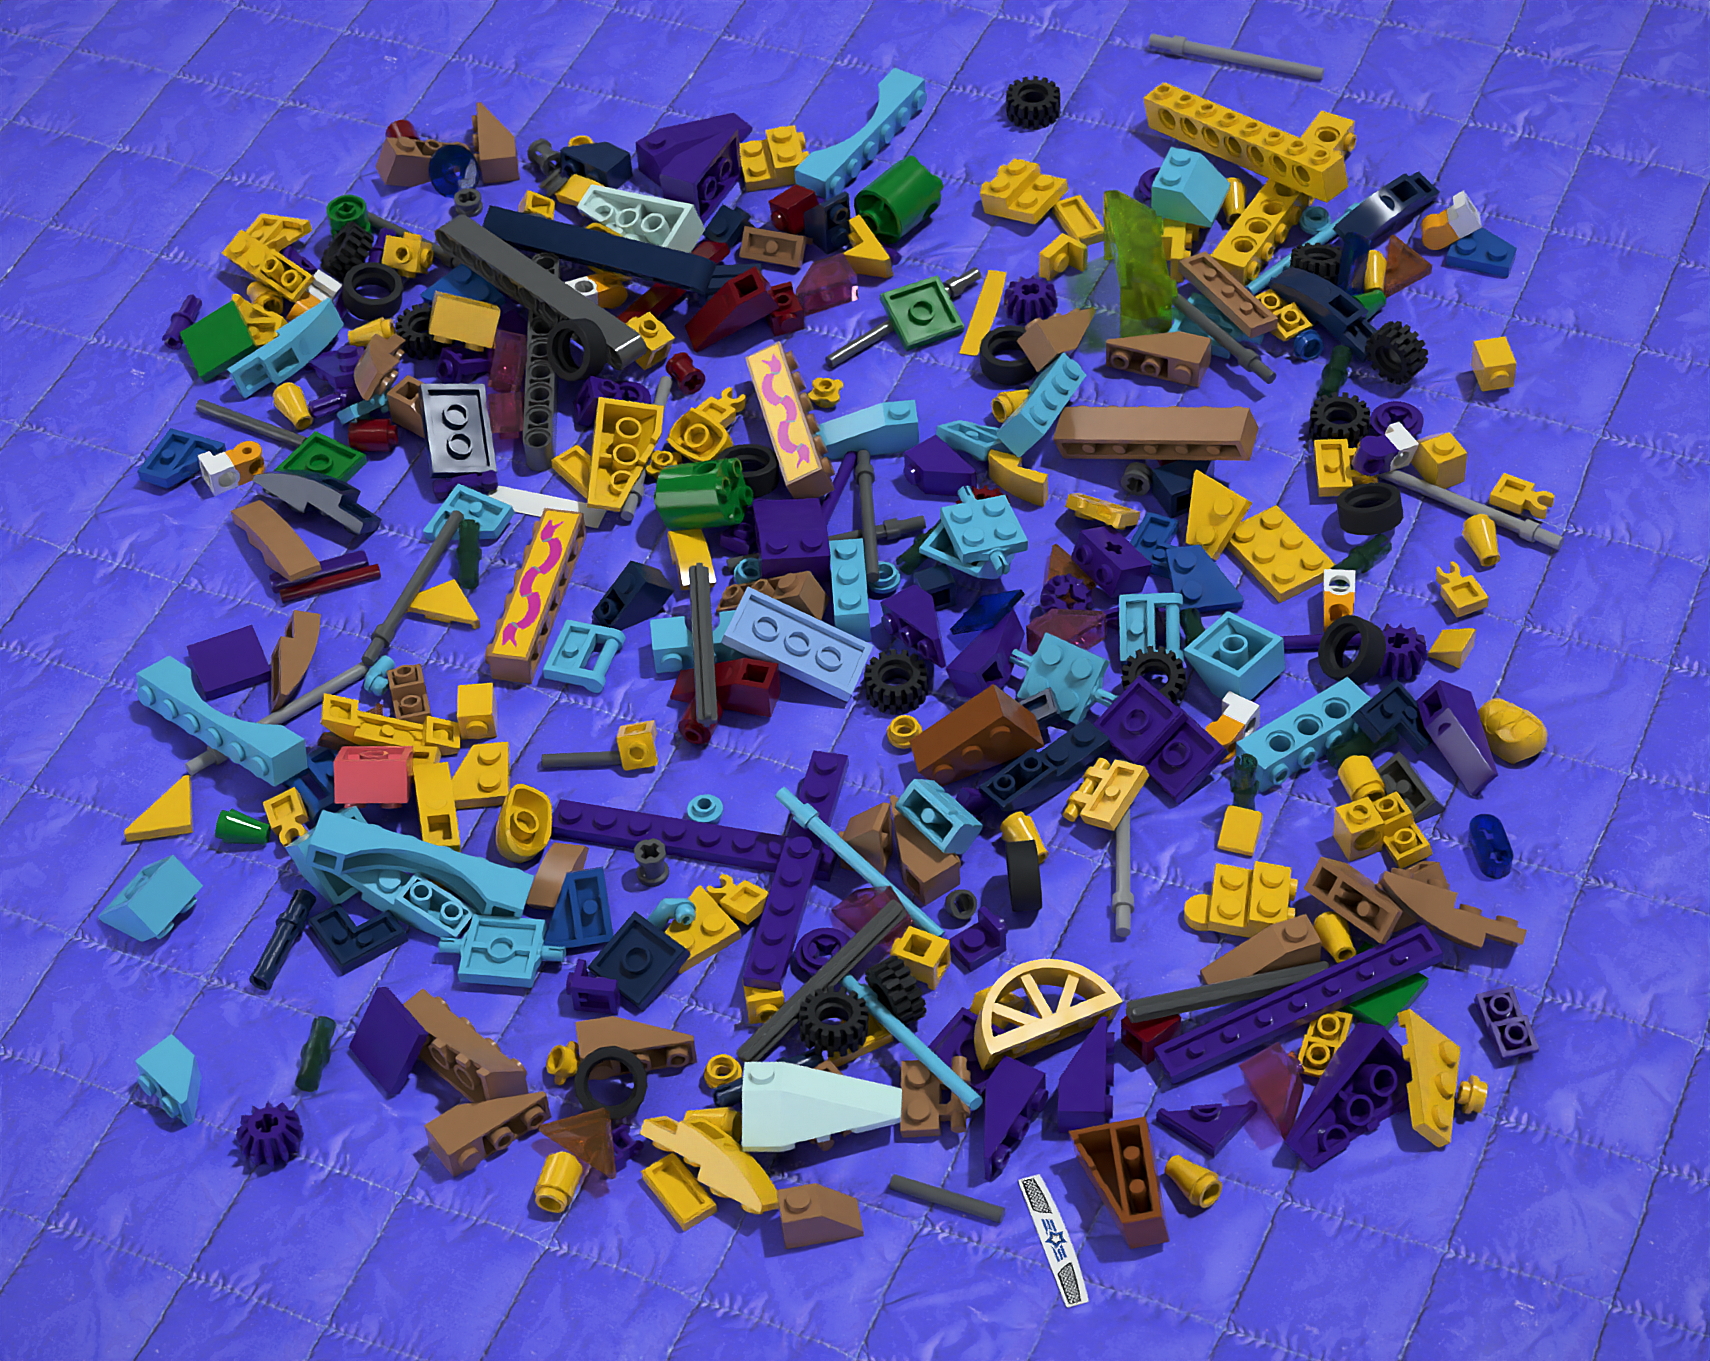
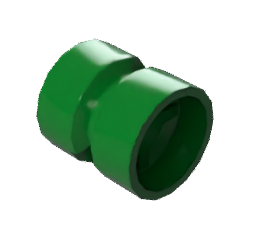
M342 195L329 202L326 213L329 226L331 227L332 241L334 235L337 232L339 233L340 229L346 226L348 222L351 223V221L372 234L368 221L367 206L362 198L356 195Z

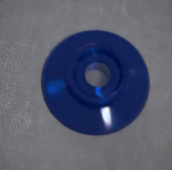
M455 144L445 145L432 155L429 162L428 173L430 181L436 191L444 197L454 198L458 191L466 188L475 189L478 185L480 177L478 162L474 155L463 146ZM455 166L460 170L459 176L454 173Z

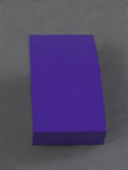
M754 498L753 501H767V499ZM752 505L746 506V512L740 524L732 525L720 534V547L742 555L752 554L757 550Z
M1513 986L1476 994L1474 1002L1479 1016L1501 1060L1539 1051L1528 1015L1522 1014Z

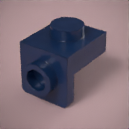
M722 204L702 235L712 242L726 243L730 251L744 231V226L756 227L749 222L751 216L743 209L736 206L732 210L725 204Z

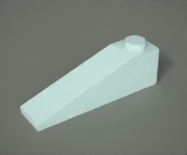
M591 184L577 206L581 213L595 222L614 230L622 237L687 253L692 252L705 231L698 213L692 204Z
M786 1062L744 1063L742 1085L743 1152H783L795 1149L794 1143L816 1138L817 1143L830 1140V1134L850 1130L857 1134L901 1123L902 1088Z

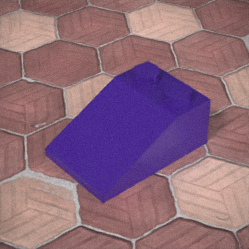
M731 127L676 155L660 173L663 199L694 205L704 225L743 176L738 128Z
M819 498L752 501L760 579L810 571L817 582L829 581L831 554L827 526Z

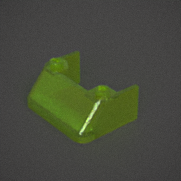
M1115 189L1103 192L1104 260L1114 259L1120 288V338L1168 333L1172 327V299L1178 298L1176 279L1170 280L1161 238V235L1164 234L1162 216H1156L1154 209Z

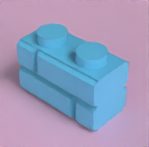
M914 779L895 804V808L943 853L964 854L983 829V825L950 794L944 793V789L934 780Z

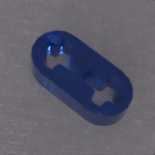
M1476 815L1469 824L1468 840L1482 874L1489 878L1501 879L1506 877L1512 870L1514 856L1501 821L1494 815ZM1482 830H1485L1487 834H1491V839H1487L1485 832ZM1491 853H1494L1497 861L1501 863H1496L1494 859H1491Z

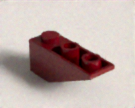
M754 266L728 280L685 325L694 351L697 353L780 307L770 283L758 268Z
M740 658L715 664L716 696L723 703L722 709L766 717L772 716L781 693L778 663ZM694 668L680 671L670 695L671 700L690 703L691 699L695 696Z

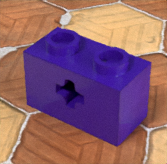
M1112 525L1081 530L1071 555V559L1111 598L1142 592L1152 567V563Z

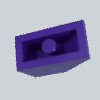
M936 434L904 452V476L911 485H916L924 494L958 496L957 492L963 486L965 490L966 486L977 488L976 470Z

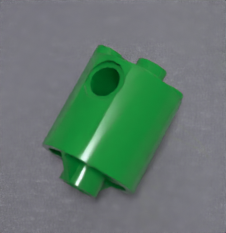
M910 155L896 162L856 195L854 200L856 216L860 215L872 233L884 243H896L937 210L941 202L940 192L944 186L938 176L932 175L920 164L916 157Z
M738 458L665 466L660 471L654 492L655 507L660 513L665 526L671 531L738 525L744 518L746 506L752 505L753 501L752 489L745 484L742 464Z

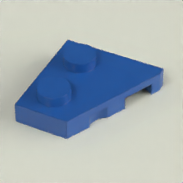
M1482 227L1451 244L1447 254L1446 265L1508 278L1516 258L1517 248Z

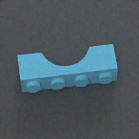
M1063 352L1039 374L1028 389L1031 391L1030 395L997 431L995 435L1017 457L1020 458L1045 435L1087 376L1081 370L1080 365Z

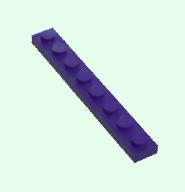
M813 750L798 799L803 804L809 803L819 812L818 817L830 827L849 766L848 755ZM794 815L743 975L744 986L781 991L825 843L809 828L803 829L793 819Z
M560 799L552 818L551 831L552 836L634 849L637 843L642 840L657 839L665 845L666 855L774 873L776 872L787 837ZM827 844L824 846L815 879L829 882L838 854Z
M1424 924L1387 941L1385 945L1380 944L1158 1045L1153 1048L1154 1056L1171 1085L1309 1023L1324 1014L1333 1012L1442 962L1444 952Z

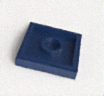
M634 911L589 964L587 969L596 977L618 980L620 995L644 1012L691 954L685 947Z

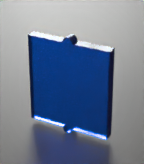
M1022 589L981 596L950 628L951 633L955 635L994 628L1007 613L1012 611L1016 603L1025 595Z

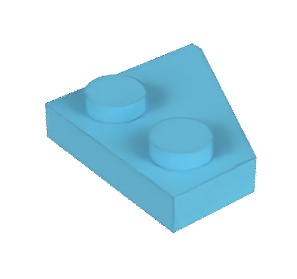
M392 388L385 390L382 396L376 394L369 401L363 400L338 412L337 415L341 424L343 425L350 421L357 422L358 419H371L369 413L379 408L382 414L390 411L386 393Z
M963 420L937 426L936 435L943 442L947 443L951 449L963 450L972 454V458L976 460L988 461L990 449L1004 453L1012 452L995 435L999 428L977 425Z
M457 484L424 528L423 533L426 539L435 540L452 511L457 510L464 515V519L451 540L497 539L515 512L509 504Z

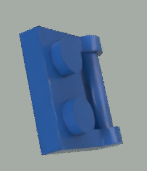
M332 742L307 754L308 768L282 782L284 787L290 789L295 787L298 790L303 804L309 810L308 815L315 824L318 823L322 810L334 813L344 807V804H335L334 760L339 750ZM309 774L327 797L319 801L301 778Z

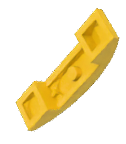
M324 693L322 697L321 724L336 735L360 746H434L439 748L441 756L458 754L460 750L458 722L426 716L424 723L418 724L359 711V700Z

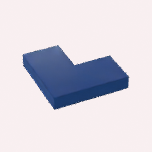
M1147 512L1130 543L1152 563L1150 574L1170 579L1165 552L1166 549L1177 547L1170 544L1179 529V521Z

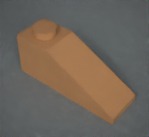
M1320 857L1304 887V890L1380 944H1386L1403 912L1372 880L1349 864Z
M1303 914L1268 926L1201 969L1200 975L1205 985L1320 962L1321 940L1307 915Z

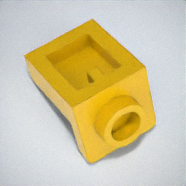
M1062 233L1039 253V277L1050 281L1058 273H1062L1068 265L1083 272L1087 268V246L1079 240H1075Z
M655 720L619 727L616 739L622 767L625 771L656 766L658 764L655 747L657 736Z
M743 981L749 1025L765 1023L785 1003L782 989L781 991L747 987L744 986Z

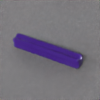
M360 550L318 561L322 570L292 582L278 572L270 574L269 581L272 591L280 593L279 589L369 566L365 551Z

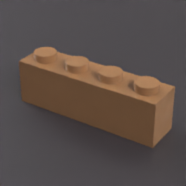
M422 988L403 1004L429 1034L418 1058L472 1103L529 1093L526 1082L527 1072L524 1066L517 1059L506 1057L494 1040L489 1037L484 1039L479 1035L467 1018L463 1016L459 1018L452 1013L448 1004L441 997L436 996L434 998Z

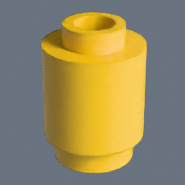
M1354 755L1343 761L1338 770V777L1352 802L1365 797H1369L1374 802L1386 796L1384 792L1385 784L1369 757Z
M557 1152L546 1157L534 1189L536 1195L535 1202L540 1208L548 1212L560 1213L565 1210L566 1206L572 1203L583 1172L582 1165L574 1155L568 1152Z

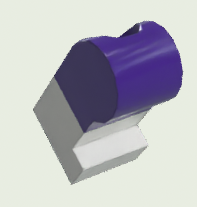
M1400 422L1390 424L1384 435L1378 437L1365 436L1362 438L1352 459V466L1356 471L1367 476L1380 475L1409 466L1419 443Z

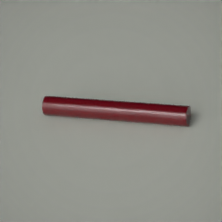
M378 564L279 589L283 603L381 577Z

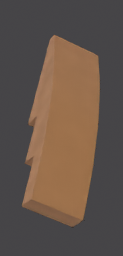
M262 500L230 511L233 523L246 531L249 543L262 552L265 564L292 582L322 570L320 563L303 540L277 512Z

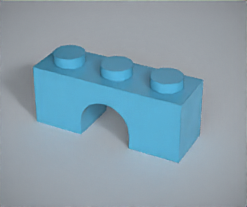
M863 538L829 541L835 627L865 642L871 641Z
M736 610L719 612L720 622L713 631L715 664L740 658L754 659L721 643ZM679 616L650 620L656 673L676 672L694 668L692 632L686 627L685 617Z

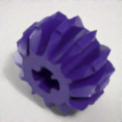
M1034 275L1030 279L1020 276L1018 282L1011 281L1003 296L1007 318L1014 319L1015 325L1026 323L1027 325L1036 318L1048 319L1056 312L1058 307V298L1056 297L1054 284L1047 283L1046 278L1037 280Z
M1402 623L1397 628L1386 624L1382 630L1386 641V652L1383 663L1378 670L1379 677L1382 678L1388 675L1391 676L1393 681L1397 677H1402L1408 681L1412 674L1420 675L1428 655L1424 635L1417 634L1415 627L1404 629Z
M267 1101L265 1108L262 1109L252 1105V1115H241V1126L237 1128L236 1137L240 1144L241 1153L246 1159L251 1158L256 1166L267 1161V1164L273 1168L276 1160L281 1159L288 1163V1153H299V1142L303 1140L304 1136L303 1128L300 1125L298 1114L295 1113V1110H289L284 1102L275 1108L269 1101Z

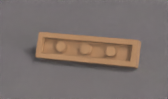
M1206 251L1179 261L1178 271L1250 339L1277 329L1278 318Z

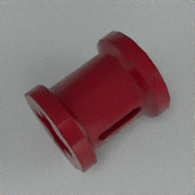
M686 352L677 353L667 361L665 370L672 378L678 381V387L682 393L690 395L696 393L704 386L706 380L702 370L694 367L692 358Z

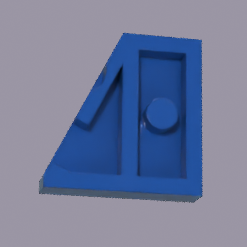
M462 263L420 294L423 302L428 303L430 306L433 303L435 291L494 304L499 308L506 303L503 295L490 282Z
M170 428L137 471L140 481L170 488L201 470L198 455L208 451L213 456L227 451L225 443Z
M1200 544L1166 549L1165 557L1172 593L1183 595V606L1179 608V616L1243 607V596Z
M603 866L566 872L544 940V946L572 948L609 942L614 934Z

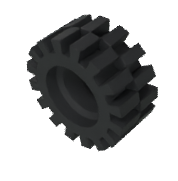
M1027 76L1023 77V82L1017 79L1014 81V85L1010 84L1008 86V91L1006 90V113L1009 121H1014V125L1019 127L1023 124V129H1029V126H1034L1035 130L1039 129V125H1042L1044 128L1048 127L1049 122L1053 124L1056 122V118H1059L1061 111L1060 89L1054 81L1048 83V78L1045 77L1042 80H1038V76H1033V80H1029Z
M348 222L346 226L340 229L339 233L337 232L334 235L333 241L329 242V247L325 249L324 256L321 258L320 267L343 282L346 273L352 267L362 264L364 258L368 257V251L373 247L374 236L355 222Z
M1315 242V245L1305 243L1304 246L1298 245L1292 249L1290 267L1316 274L1338 287V285L1342 286L1347 280L1349 254H1347L1345 249L1341 250L1339 246L1331 247L1332 244L1326 243L1324 246Z
M423 303L421 308H418L417 304L413 305L412 311L408 308L403 311L404 316L399 314L397 317L398 322L395 325L397 335L406 340L401 350L405 352L404 354L408 353V357L413 359L417 355L418 360H423L424 356H428L429 360L434 359V354H438L440 357L442 347L451 346V344L434 341V335L428 332L419 333L428 330L432 309L428 303Z
M1400 321L1385 323L1367 339L1366 343L1368 345L1365 346V351L1369 352L1366 356L1367 360L1374 362L1371 365L1373 370L1378 368L1380 370L1378 374L1380 377L1383 378L1386 375L1388 382L1392 383L1395 381L1397 385L1409 382L1428 363V358H1426L1428 350L1422 349L1425 342L1423 340L1418 341L1416 337L1419 334L1416 331L1411 333V327L1407 324L1402 327V322Z
M1337 392L1331 393V398H1328L1326 394L1321 396V401L1316 400L1310 409V438L1312 441L1347 439L1348 448H1354V445L1357 447L1362 438L1369 434L1370 409L1369 407L1366 408L1367 403L1364 400L1359 402V397L1356 395L1348 398V393L1343 392L1342 397H1338ZM1342 420V421H1346V422H1348V423H1347V424H1334V423H1332L1331 421Z
M1147 646L1148 653L1145 654L1139 649L1135 651V659L1130 655L1127 658L1128 666L1123 665L1122 668L1123 690L1125 691L1139 675L1143 676L1145 673L1155 670L1162 671L1168 677V681L1158 691L1174 705L1178 706L1177 700L1182 701L1185 697L1184 691L1187 690L1185 669L1181 659H1176V654L1171 650L1166 654L1165 647L1159 646L1158 652H1154L1153 646Z
M890 649V655H886L884 651L880 652L879 660L873 656L870 659V665L866 664L864 673L866 698L870 700V705L873 708L879 706V711L885 713L888 708L891 715H896V710L901 709L902 714L908 713L909 706L916 710L919 708V702L923 704L926 700V695H928L927 667L925 668L923 659H918L917 654L913 653L909 657L908 650L902 649L901 654H896V649ZM893 678L908 680L905 684L897 686L884 683Z
M891 956L868 968L865 971V981L877 994V1000L905 1026H908L926 1016L927 1009L924 1007L926 1002L921 997L923 994L921 988L917 987V980L914 976H911V970L908 966H904V961L898 959L897 956Z
M827 986L826 993H823L821 988L815 990V997L809 993L805 997V1002L802 1001L800 1005L799 1032L801 1041H805V1046L809 1050L815 1046V1053L821 1055L823 1050L827 1051V1057H834V1052L838 1051L840 1057L847 1056V1049H850L852 1053L856 1052L858 1044L863 1046L868 1036V1006H866V1001L863 997L858 999V993L855 991L848 995L847 988L841 986L839 992H834V986ZM829 1018H838L846 1022L840 1025H828L821 1021Z

